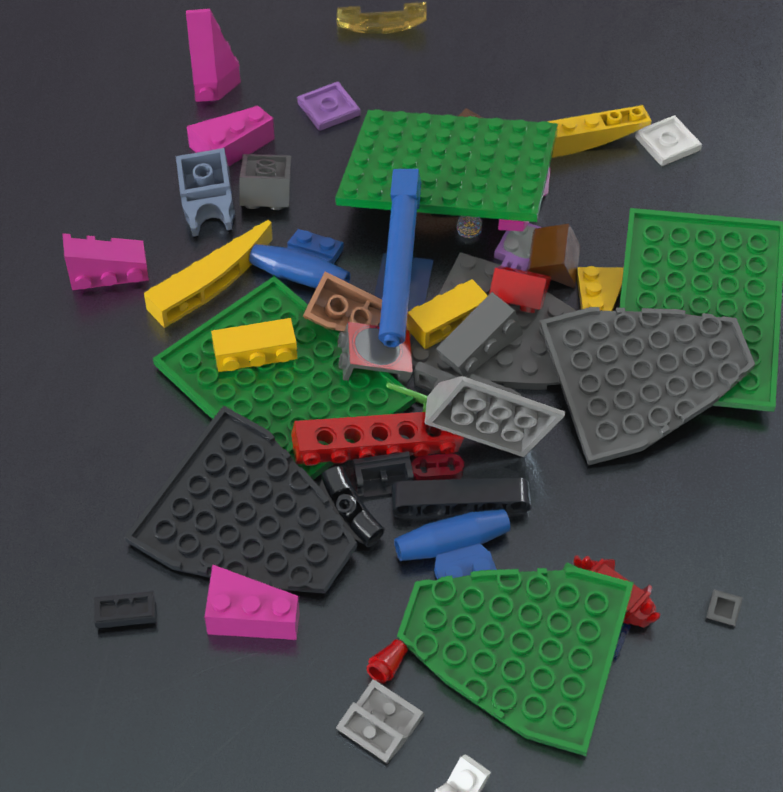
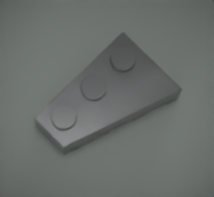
M491 292L436 350L442 361L460 376L466 377L521 336L523 332L515 310Z

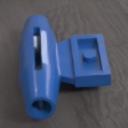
M297 229L288 241L287 248L256 244L252 247L249 256V262L276 277L312 288H317L324 272L347 283L350 282L351 277L349 271L334 264L343 251L344 242L305 230Z
M504 509L465 513L425 524L395 538V550L400 561L436 558L434 572L437 580L451 575L452 578L471 575L470 572L497 570L490 551L483 547L482 544L509 532L510 521Z

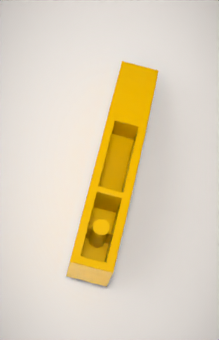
M640 105L547 121L549 123H558V132L552 158L582 152L622 138L651 125V119L644 106Z
M267 220L255 226L247 233L236 237L230 243L214 250L211 254L192 263L189 267L173 274L167 280L144 292L147 311L166 328L213 299L252 265L249 262V256L254 245L270 244L273 240L271 222Z

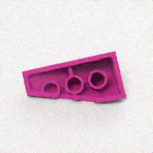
M210 9L186 10L196 102L220 100L241 83L239 61L236 56L234 57L230 45L222 35L221 28Z

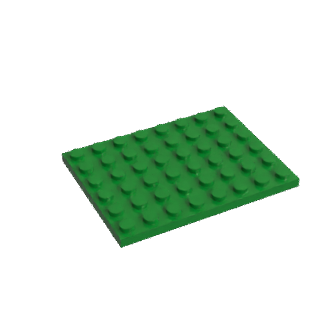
M379 109L368 110L336 194V206L391 210L392 200L390 194L393 169H419L421 193L417 212L537 222L557 137L558 123L477 118L475 116L461 117L449 114L406 113L404 111L391 112Z
M630 208L620 308H625V311L641 312L642 308L685 310V314L702 316V313L712 314L715 317L736 318L755 366L749 374L715 402L713 406L774 412L776 407L783 284V221Z
M275 276L153 358L154 365L209 417L213 419L224 405L269 430L277 443L288 451L295 463L291 437L294 421L401 414L416 403V398L387 388V383L406 388L388 372L354 368L349 380H343V369H339V357L342 353V348L338 347L340 331L326 329L304 318L303 314L308 304ZM291 318L297 343L298 359L265 364L258 367L241 368L234 371L218 372L211 331ZM346 439L350 443H356L351 439ZM318 441L322 445H328L324 441ZM331 461L320 462L311 466L305 464L297 465L300 468L302 467L314 480L335 463Z

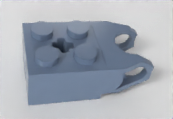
M221 148L176 156L182 207L192 235L198 236L201 224L209 218L222 220L226 229L232 230L235 207L225 149Z

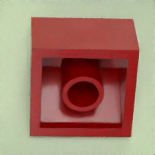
M505 266L495 267L490 293L493 292L509 306L510 303L520 305L519 310L535 313V309L540 310L543 307L551 276Z

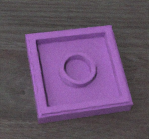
M339 82L297 97L298 104L319 131L360 116V108Z

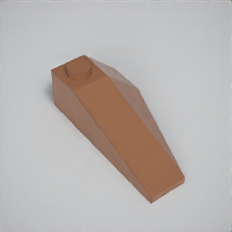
M324 272L303 317L326 329L344 331L348 322L380 326L382 299Z

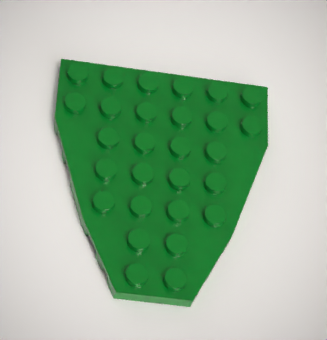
M566 567V570L557 571L537 568V571L519 572V569L480 570L470 572L471 575L452 578L451 575L434 581L430 579L415 581L397 634L398 640L402 641L419 660L448 686L524 738L587 756L634 582L578 567Z

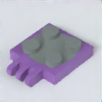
M528 223L524 231L506 230L495 250L494 258L503 261L501 266L527 271L533 231L535 228L542 227Z

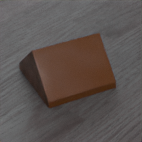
M569 223L534 229L527 271L551 276V280L574 288L577 278L580 244Z

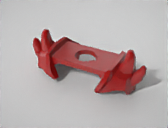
M579 556L574 557V565L578 568L629 581L614 571L615 560L601 559L597 562L591 560L589 556H586L583 560ZM633 584L623 623L645 628L660 618L661 614L656 612L657 608L650 598L652 590L650 584L644 589H640Z

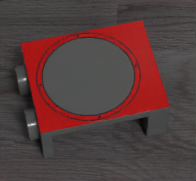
M348 322L344 332H340L338 337V347L342 348V353L339 357V369H343V380L348 381L353 369L359 368L394 373V378L406 387L413 373L409 330H406L404 343L397 347H387L378 339L380 326Z

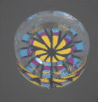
M460 216L458 218L457 231L461 236L472 238L480 234L482 221L479 217Z

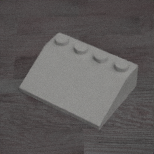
M461 376L439 382L427 396L425 424L524 457L565 416V411Z

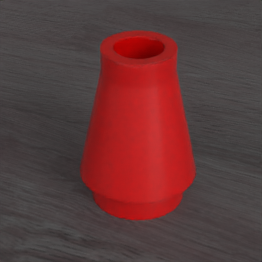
M395 639L390 645L368 660L366 667L369 676L379 683L392 680L404 655L408 652L407 646L402 641Z

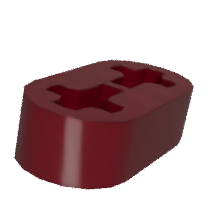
M456 454L419 456L412 462L413 480L461 479L464 471L463 459ZM448 465H453L455 470L450 471ZM420 467H426L427 472L422 473Z

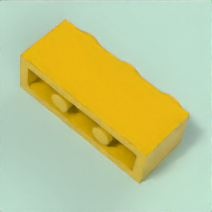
M473 279L463 284H458L454 289L442 295H437L432 300L409 311L407 330L424 349H427L446 339L488 295Z
M291 318L211 331L218 372L234 371L241 368L258 367L265 364L298 359L297 343Z

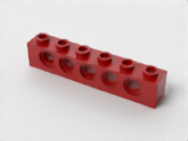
M426 412L294 421L291 433L296 464L309 466L320 462L332 461L333 463H343L347 460L409 451V455L416 457L435 453L453 454L458 452L464 437L426 425ZM427 433H431V434L435 435L436 437H432V436L428 435ZM400 435H405V436H407L409 439H405V438L401 437ZM373 437H378V438L382 439L383 441H378V440L374 439ZM346 439H351L356 443H350ZM318 441H324L328 445H322Z

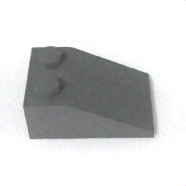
M243 154L240 172L239 206H245L248 209L267 206L274 210L289 207L291 156Z

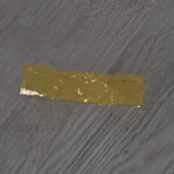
M426 2L404 3V11L360 13V6L337 8V26L360 33H393L415 27L427 20Z

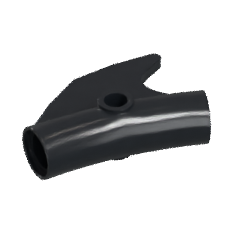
M333 467L323 472L319 487L329 499V503L336 514L342 519L347 531L351 533L356 542L362 543L366 547L373 546L381 539L385 528L363 504L343 467Z

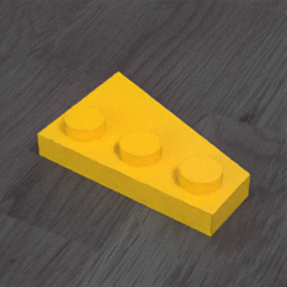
M577 267V283L581 309L600 307V311H614L617 298L622 289L624 268Z

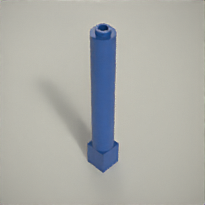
M393 169L390 194L392 205L378 337L387 347H397L404 343L406 338L416 216L421 193L419 169Z

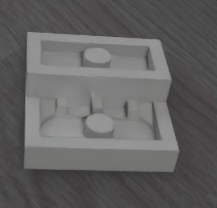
M373 679L358 702L352 703L336 729L388 763L406 742L425 714Z

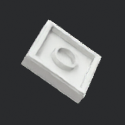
M675 115L635 132V138L661 166L698 152L702 147L699 140Z

